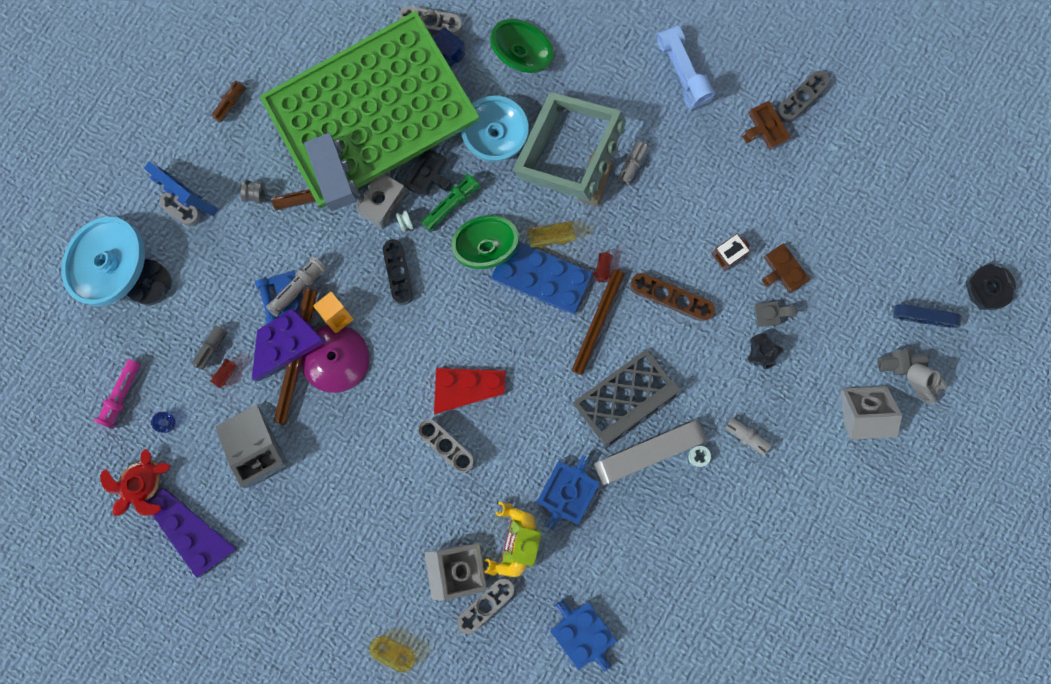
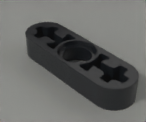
M391 239L383 245V255L390 290L397 304L406 305L411 302L413 291L405 252L398 240ZM393 245H395L396 249H399L396 251L398 261L393 260L390 252L387 253ZM400 266L404 269L402 277L395 278L392 276L391 272L394 267ZM393 283H402L404 291L408 292L405 295V299L396 296V294L400 293L398 284L393 285Z

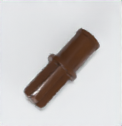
M234 80L225 95L220 97L222 100L211 116L216 121L222 122L231 109L236 108V103L247 88L242 83Z

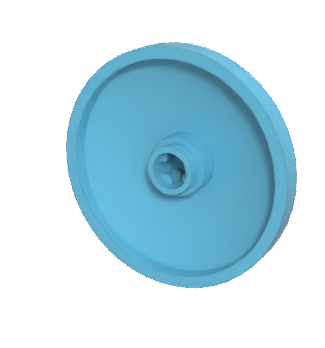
M101 217L84 225L73 236L63 256L61 272L67 292L77 301L96 307L110 305L123 298L136 284L144 265L145 247L139 231L133 225L117 217Z

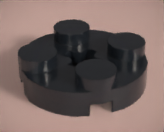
M144 260L142 272L136 284L127 293V296L134 302L145 306L160 303L165 299L168 289L170 290L172 286L169 271L155 260ZM147 277L153 279V282L149 283V288L142 285Z
M988 264L976 269L971 274L970 278L966 281V287L970 299L979 309L997 310L1007 306L1013 300L1016 282L1013 275L1004 267L1000 268L994 266V264ZM988 282L996 285V288H994L995 293L987 289Z

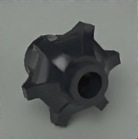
M761 333L750 339L751 352L747 360L749 363H754L755 366L761 365L763 369H770L776 365L777 357L784 351L782 347L774 344L766 333Z

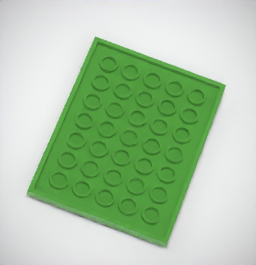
M416 11L259 96L321 209L327 205L304 142L327 133H331L334 140L339 139L343 148V152L340 153L342 160L346 159L351 172L347 173L349 180L353 179L358 189L480 121L479 115Z

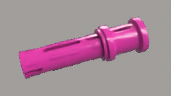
M127 359L109 399L103 400L104 406L98 418L94 419V422L111 429L115 428L114 422L119 412L124 410L122 403L142 364ZM130 373V375H129V377H128V379H127V381H126V383H125V385H124L122 391L120 392L119 390H120V388H121V386H122V384H123V382H124V380H125L127 374ZM112 409L109 418L106 420L109 411Z

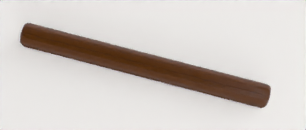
M305 289L299 313L306 322L311 324L314 311L313 305L316 303L318 292L313 289ZM303 356L286 366L274 417L276 423L286 424L288 421Z

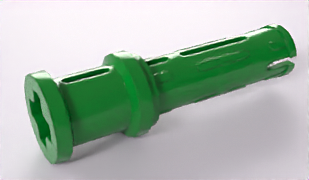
M467 173L465 179L457 187L453 186L448 197L420 221L430 232L460 203H466L467 198L475 190L481 189L479 183L470 174Z

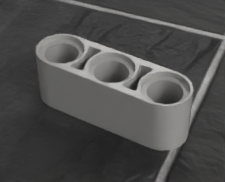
M426 419L420 422L418 434L426 443L459 472L466 473L472 470L474 458L464 447L435 421ZM428 424L435 426V433L430 437L425 436L423 433L424 427ZM450 440L453 444L451 451L442 452L440 449L441 442ZM463 455L468 456L470 459L469 466L464 469L459 468L457 465L458 458Z

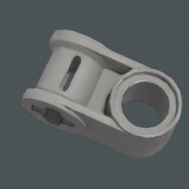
M919 363L913 364L908 371L907 379L916 391V395L924 402L934 405L936 402L935 398L941 390H945L948 386L941 377L940 372Z

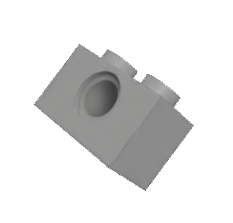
M385 174L372 180L365 196L362 195L356 206L358 208L356 210L358 214L383 229L406 193L404 185ZM384 196L385 200L382 203L377 204L374 202L376 197Z

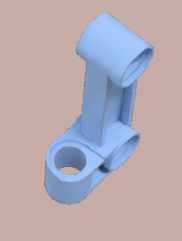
M677 25L657 33L656 38L659 48L662 52H668L685 89L683 98L687 108L692 110L710 103L715 92L707 75L696 74L683 47L685 39L681 28Z

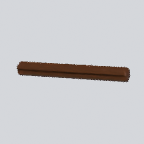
M614 269L573 365L572 372L575 374L583 375L623 280L624 272Z

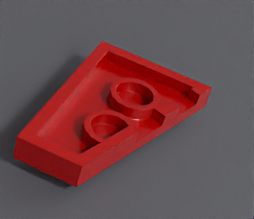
M436 368L434 415L504 395L505 371Z

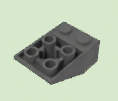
M258 404L215 427L229 466L240 488H249L289 466Z

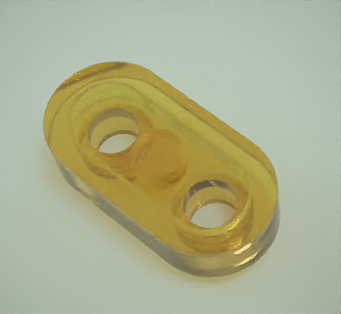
M384 635L376 637L370 643L369 652L376 661L398 672H407L413 667L416 658L411 648ZM383 643L386 645L387 649L385 652H381L378 649L379 644ZM400 655H406L408 661L402 663L399 659Z

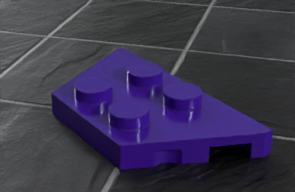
M289 310L257 330L252 379L255 381L264 379L326 342V339L314 330V327L309 322H306L298 311Z

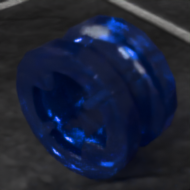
M166 412L156 413L151 420L152 428L160 433L171 432L176 424L174 416ZM166 416L165 420L168 421V425H164L161 429L162 425L159 424V420H163Z

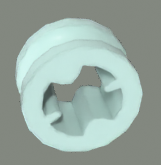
M404 210L403 214L396 213L402 232L404 233L407 228L412 230L413 227L407 211Z
M696 446L690 450L688 459L693 466L703 467L710 462L711 454L706 447ZM696 450H699V453L702 451L705 453L703 463H700V460L697 462L694 460Z

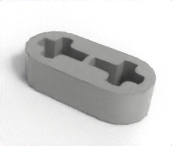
M166 192L161 196L160 206L182 224L193 227L199 223L201 214L194 206L190 205L188 208L177 201V195L174 197ZM169 199L172 201L174 200V202L179 206L177 208H174L167 202ZM186 210L193 215V218H187L182 212Z

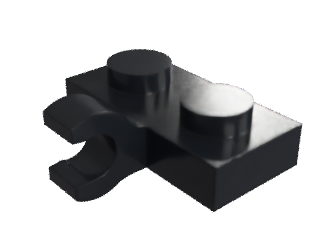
M431 149L425 151L405 181L404 187L423 198L433 183L447 192L451 187L450 180L439 174L447 159Z

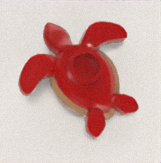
M145 449L140 454L141 462L126 468L122 472L119 482L114 480L109 470L104 469L100 474L102 487L108 493L120 494V498L113 505V515H123L130 508L131 504L134 505L136 512L142 516L158 514L161 511V507L149 504L146 501L155 494L159 486L160 474L168 472L170 465L166 463L158 464L156 461L151 460V453Z

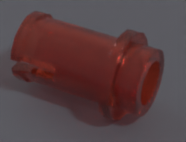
M606 252L598 254L596 271L593 272L595 281L606 283L611 278L609 271L613 258L612 254Z
M225 358L214 375L211 374L210 382L222 389L223 386H227V380L238 366Z

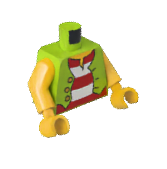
M499 502L498 504L503 506V511H496V515L511 517L500 564L496 561L484 559L483 562L489 563V567L483 571L492 576L498 573L499 575L518 577L522 575L527 567L534 566L541 531L536 527L535 517L532 514L514 508L511 503Z

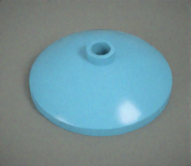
M487 96L475 101L472 105L479 115L480 121L461 131L462 139L468 150L476 157L491 162L504 161L515 156L523 148L528 136V121L522 108L513 100L502 96ZM496 131L499 133V135L493 137L491 133Z

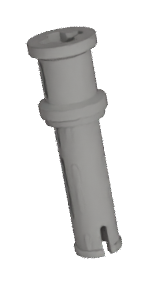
M312 256L309 259L310 262L302 270L296 272L293 281L266 306L268 311L277 317L306 287H311L313 281L321 273L327 271L321 261Z

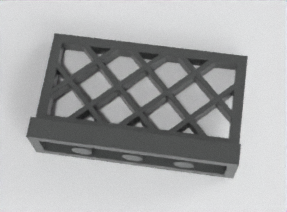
M645 349L572 403L600 439L605 449H607L680 395L681 389L676 383L671 381L647 349ZM646 357L651 364L650 372L637 370V363ZM623 373L633 374L632 385L618 384L619 376ZM636 374L649 376L648 388L634 386ZM652 377H660L667 384L661 389L650 388ZM605 386L615 387L613 399L600 397L601 389ZM617 388L631 389L630 400H617ZM633 391H646V400L642 403L632 402ZM587 399L595 400V412L584 411L580 404ZM599 401L612 403L611 415L597 413ZM615 403L629 405L628 413L624 416L614 415ZM597 417L610 419L609 427L602 432L596 427Z

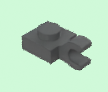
M778 301L754 304L756 328L777 326L781 324L780 318H791L797 315L796 306L779 308Z

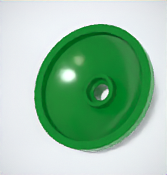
M505 19L498 22L491 31V47L496 56L508 67L519 72L537 73L545 70L550 65L554 55L552 44L548 37L533 24L519 19Z
M495 215L476 217L461 225L454 233L451 241L452 253L460 264L468 268H493L503 264L513 256L519 245V234L516 226L506 218Z

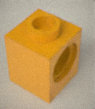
M332 292L313 305L335 333L354 320Z

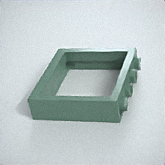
M549 92L513 171L520 180L590 201L595 190H598L602 174H605L607 171L608 161L617 149V142L620 135L625 132L624 127L627 121L621 110ZM562 109L609 121L581 184L534 170Z

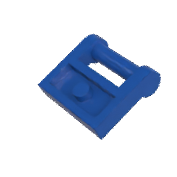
M294 270L255 281L256 288L260 290L267 315L265 318L266 324L291 309L300 311L303 299L302 292L277 317L266 308L272 301L268 287L275 285L278 295L295 278L296 272Z

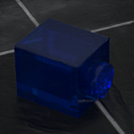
M443 27L433 40L448 65L452 67L455 63H460L464 58L465 44L451 31Z

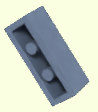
M327 133L304 142L324 201L331 212L357 202L355 193L358 190L354 180H349L347 173L351 172L346 159L342 160L340 153L343 152V148L339 139L334 140L331 133Z

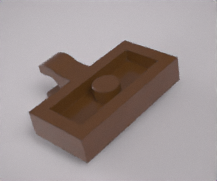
M770 101L749 110L748 114L755 127L745 131L746 134L742 136L746 144L761 136L768 149L772 150L791 139Z
M784 243L763 257L773 270V272L761 280L766 288L780 280L787 291L792 293L810 280Z

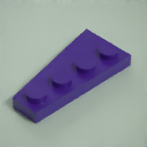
M161 488L146 501L149 504L161 507V511L152 516L196 578H200L238 549L224 539L219 532L206 524L201 517L188 509L183 502L166 488Z

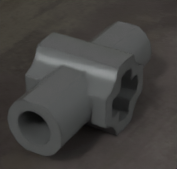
M908 349L890 352L891 356L878 357L877 359L878 370L880 372L893 371V375L908 374L910 367L915 363L927 367L929 364L926 353L913 354V351Z

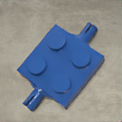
M582 455L576 467L567 466L558 461L536 502L552 513L545 526L549 528L554 520L550 528L553 531L560 518L568 519L578 525L600 484L584 472L591 459L587 458L584 465H582L586 458L584 455Z
M561 599L560 603L557 602L555 606L563 614V617L558 624L550 629V632L578 670L595 660L604 672L607 671V667L610 669L612 665L604 656V653L617 642L615 636L589 601L579 608L571 610L564 599Z

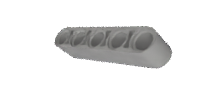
M697 419L595 463L594 466L602 484L606 485L706 442L707 438Z

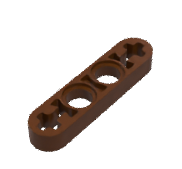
M638 273L631 280L630 288L636 295L698 321H708L715 313V307L709 300L647 274ZM640 279L645 280L644 284L646 286L650 287L652 283H654L655 286L653 287L651 294H648L647 292L649 291V288L642 287L641 289H638V284L635 283V281L639 282ZM664 287L668 291V296L665 299L658 298L655 293L657 288ZM679 296L688 298L689 305L682 308L678 306L677 298ZM694 301H697L696 307L702 308L705 305L710 313L702 316L700 315L701 311L697 308H694L693 312L689 310L693 306Z

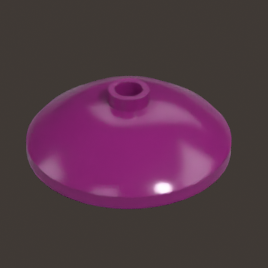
M329 325L317 329L316 332L323 336L326 342L303 355L301 369L305 378L317 389L328 393H341L352 389L364 378L368 370L370 357L367 344L355 330L347 326L337 333ZM330 353L336 354L334 360L328 359Z

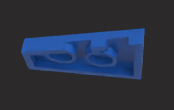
M149 161L144 167L151 174L149 178L159 185H165L163 190L174 197L177 195V201L188 208L192 205L213 217L218 211V208L203 201V197L185 187L181 181L161 167Z

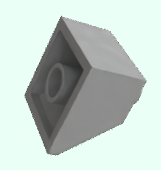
M887 386L841 389L844 425L851 440L898 437L902 414Z
M479 543L425 552L432 600L445 601L487 591Z

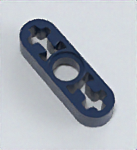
M903 304L895 305L893 318L945 328H960L962 316L958 313Z

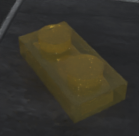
M571 221L527 228L530 248H540L550 244H565L569 241H575V232Z

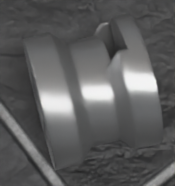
M244 180L241 186L242 202L249 200L254 201L256 204H262L265 196L264 182L252 183L249 180Z

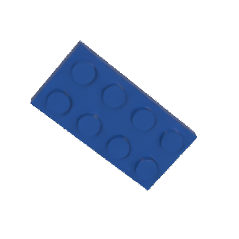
M519 242L513 256L503 264L496 266L491 280L574 315L592 272Z

